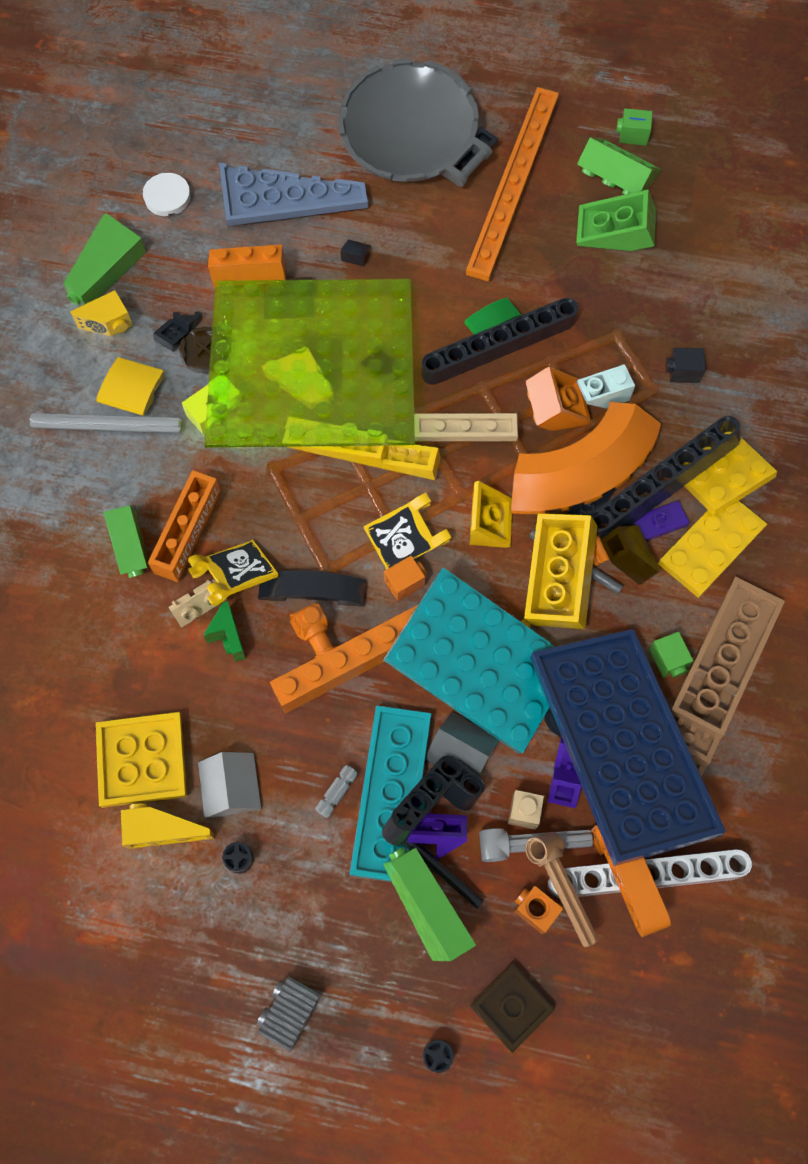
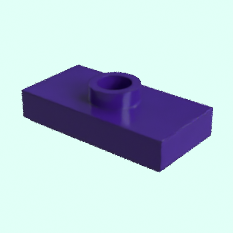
M679 501L651 510L632 524V526L638 525L645 541H649L688 527L689 521Z

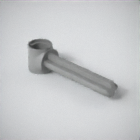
M504 829L479 831L482 862L507 860L510 853L525 852V846L529 839L545 833L508 835ZM590 830L555 832L562 838L564 849L584 848L593 845V836Z

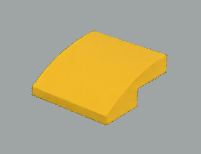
M117 357L101 385L96 398L97 402L144 416L154 402V392L164 379V370Z

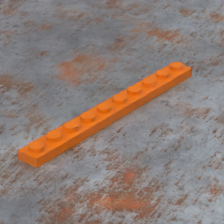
M539 87L536 89L467 266V276L488 282L490 280L558 101L559 93Z

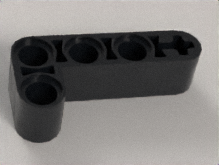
M449 755L441 757L394 809L382 829L384 839L391 845L399 846L404 844L443 797L460 810H470L485 790L483 780L455 757Z

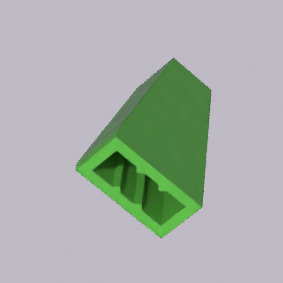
M105 213L63 283L68 293L66 296L69 301L75 306H83L100 298L146 253L142 238Z
M401 847L390 853L389 857L391 860L383 865L432 961H452L475 947L473 939L417 849L413 848L406 851L405 847Z

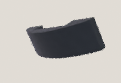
M284 570L277 571V578L259 584L258 600L285 601V598L336 601L338 605L365 606L367 580L353 576L319 571Z

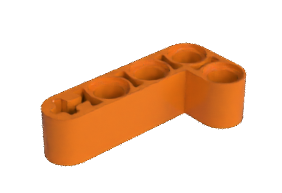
M595 825L591 830L594 845L600 855L605 854L640 936L645 937L670 927L671 921L645 859L642 858L614 866L598 825Z

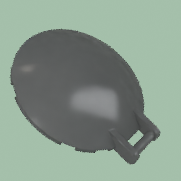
M411 59L394 60L391 65L381 68L378 65L364 73L352 84L341 103L339 130L347 152L361 167L382 178L395 181H418L441 174L457 186L463 187L468 181L467 178L484 159L487 160L493 153L487 144L476 138L479 119L478 107L471 94V89L455 72L435 62L425 60V63L411 62ZM470 150L476 155L461 171L455 168Z

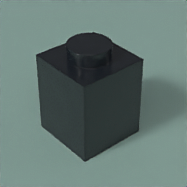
M673 348L671 356L666 358L665 371L669 373L670 382L700 383L706 371L704 348Z

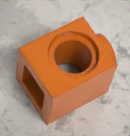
M536 886L531 891L525 888L515 901L519 905L515 913L542 935L546 933L563 910L561 906ZM531 901H539L543 905L544 912L542 916L537 917L530 913L529 903Z

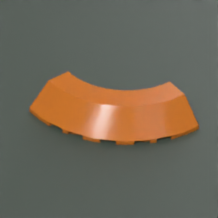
M610 402L608 410L598 426L578 442L551 452L536 454L519 453L514 473L511 514H545L547 510L560 508L562 511L569 510V507L584 502L586 505L602 498L603 493L614 487L616 489L630 479V475L638 467L641 468L647 455L650 451H653L659 436L661 423L637 404Z

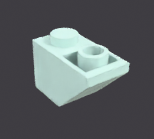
M625 364L577 380L586 403L602 408H608L610 402L624 403L630 401L635 387Z

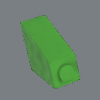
M128 505L103 512L120 574L128 573L129 578L145 574L143 569L150 566L148 564L136 505Z

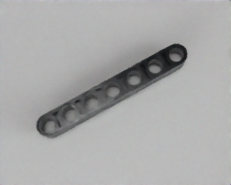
M562 298L430 352L422 359V379L430 385L439 384L569 330L575 324L578 304L571 298ZM457 358V359H459V360H458V361H453V360H451V359ZM434 367L437 370H430L428 368Z
M732 416L720 418L593 512L591 516L597 527L601 524H607L605 528H597L596 536L599 535L600 539H602L618 526H631L735 449L741 440L739 421ZM711 447L709 450H704L703 448ZM687 462H688V463H691L690 465H686V466L682 465L683 463H687ZM663 478H670L668 481H661ZM643 493L649 494L646 497H640V495ZM621 509H629L623 513L619 512Z

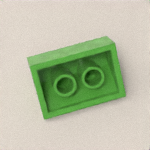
M595 137L589 138L577 165L583 167V173L591 177H595V175L602 177V183L612 188L615 185L623 188L622 193L625 195L648 190L662 170L603 138Z

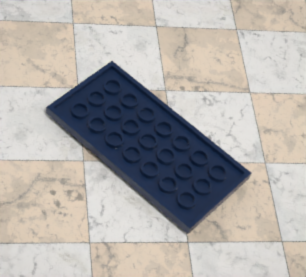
M634 629L532 652L530 656L531 662L614 866L724 835L726 830Z

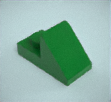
M228 601L223 602L206 629L204 638L207 643L222 639L226 654H232L235 662L246 659L230 605Z

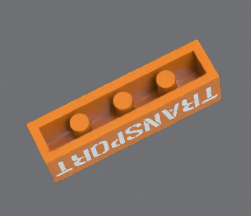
M192 470L148 561L154 574L179 582L188 563V558L191 557L221 493L216 478Z

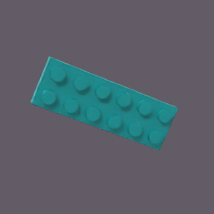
M376 706L350 876L392 882L383 864L391 860L389 857L390 853L405 846L403 844L399 846L389 844L382 835V829L394 809L422 779L431 713Z

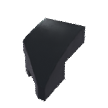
M196 311L194 315H180V312H173V319H169L153 333L154 340L173 352L180 346L181 340L184 337L186 338L189 332L199 324L202 319V313Z

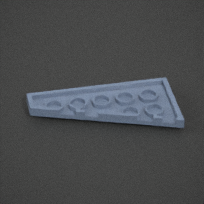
M219 163L227 226L368 208L364 182L342 179L328 181L321 180V176L312 175V178L300 177L299 173L270 169L255 171L249 170L248 166L239 165V168L228 167L226 163Z

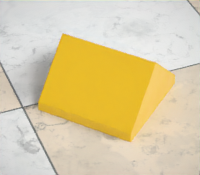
M480 481L474 483L469 545L510 547L512 498Z

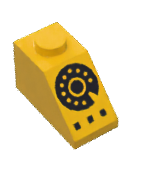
M115 290L70 311L78 329L113 336L133 326L129 314Z

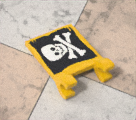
M427 493L363 526L386 570L409 556H412L415 560L449 543L450 539H452L447 529L432 536L423 521L419 511L430 506L431 500Z
M254 540L209 556L193 555L188 558V562L192 566L189 568V572L193 578H198L209 570L216 582L207 586V590L211 594L207 598L212 606L221 604L231 594L278 577L277 571Z

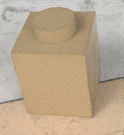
M515 790L512 796L507 824L536 830L540 822L544 796Z

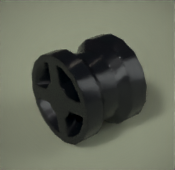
M231 843L223 851V863L231 872L243 874L252 867L254 856L250 848L244 843Z
M433 1040L424 1048L423 1061L432 1072H445L453 1063V1050L445 1041Z

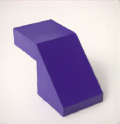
M561 737L554 762L548 802L576 808L581 783Z

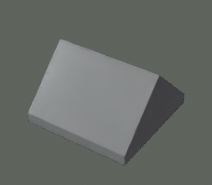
M220 752L198 762L205 819L261 809L254 753Z

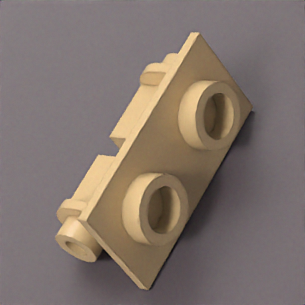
M215 579L212 581L206 580L204 584L193 590L195 595L192 597L187 593L178 600L172 601L173 605L168 608L181 628L216 607L212 606L207 596L211 595L207 590V586L216 582Z

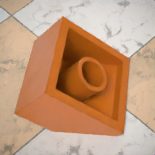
M547 367L526 380L527 395L531 401L534 412L533 419L537 426L557 431L592 423L586 401L577 384L579 378L552 367Z

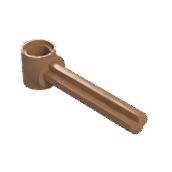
M547 832L529 839L525 846L526 855L532 863L538 864L539 867H545L582 945L589 947L597 943L598 937L559 859L563 857L562 853L564 851L562 838L555 832Z

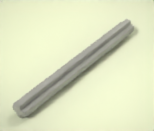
M32 413L30 426L40 429L180 433L182 421L180 418Z

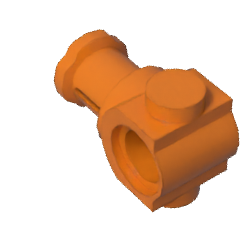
M313 603L290 614V623L300 639L309 641L316 654L314 658L336 648V646L332 645L325 632L328 629L327 619L319 603Z

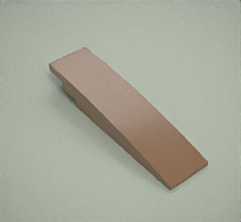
M736 576L670 706L673 717L701 777L706 766L710 763L720 739L727 730L785 602Z

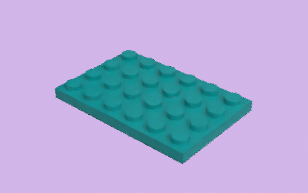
M442 568L383 661L518 754H522L550 707L530 656L532 652L555 646L451 572Z

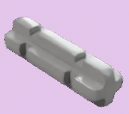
M348 765L343 767L339 773L340 777H336L324 795L325 799L320 800L316 806V811L325 818L330 816L334 810L333 806H337L349 788L348 784L353 783L357 777L356 770Z

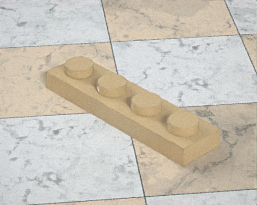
M517 413L414 414V441H517L518 438Z

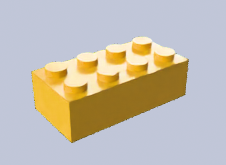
M538 514L524 617L532 626L585 629L597 524L592 516Z

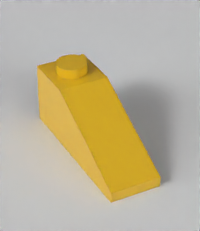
M132 804L128 810H121L122 845L127 849L214 839V833L209 828L152 807H147V804Z

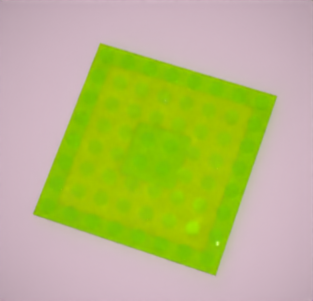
M410 279L215 281L205 448L415 445Z

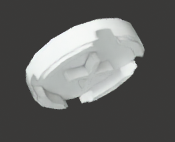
M161 173L153 176L146 182L143 188V199L147 208L156 215L169 216L168 214L172 213L176 215L188 206L191 200L190 188L186 180L180 175Z

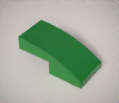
M506 297L480 309L468 317L464 323L473 334H477L521 316V314Z

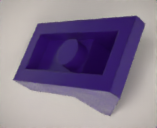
M429 814L408 838V843L437 844L436 858L439 859L467 841V815Z

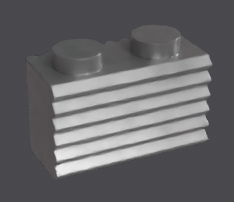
M288 976L286 981L280 980L272 994L276 1000L271 1009L265 1008L257 1025L261 1027L258 1034L291 1052L321 995Z

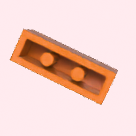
M282 244L209 250L208 269L214 289L286 284L287 265Z

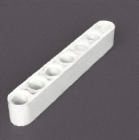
M742 850L645 860L647 866L655 873L654 882L657 888L735 880L747 875L752 867L749 855ZM730 858H735L740 863L739 872H735L730 868ZM701 861H706L711 865V875H706L701 871ZM609 864L564 868L578 897L620 892ZM673 864H678L682 867L684 871L682 879L676 878L672 874L671 867ZM592 873L597 877V888H590L585 884V874ZM549 878V892L554 897L559 898L558 893L551 879Z

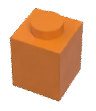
M412 556L383 571L384 582L397 602L425 586V576L427 573L423 565L419 561L416 563Z

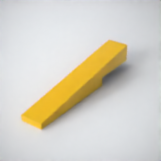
M291 421L288 423L282 442L284 447L431 480L436 478L441 459L439 449L435 447L388 441L386 435Z

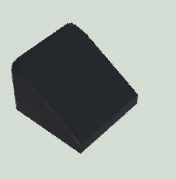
M348 239L340 251L341 261L364 266L371 245Z

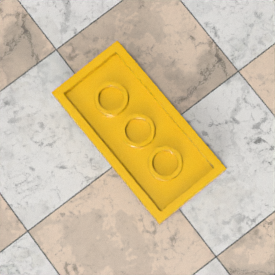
M737 501L715 516L707 510L660 559L658 565L699 598L766 527L767 523L740 501Z

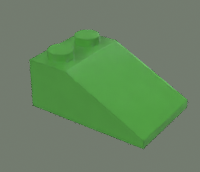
M649 190L579 205L577 245L626 251L655 246L656 206Z

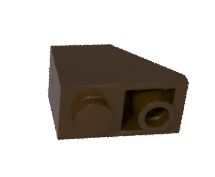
M638 525L618 526L600 540L611 563L637 584L641 585L661 572Z

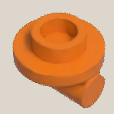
M599 535L596 536L593 559L595 566L610 560L600 541Z

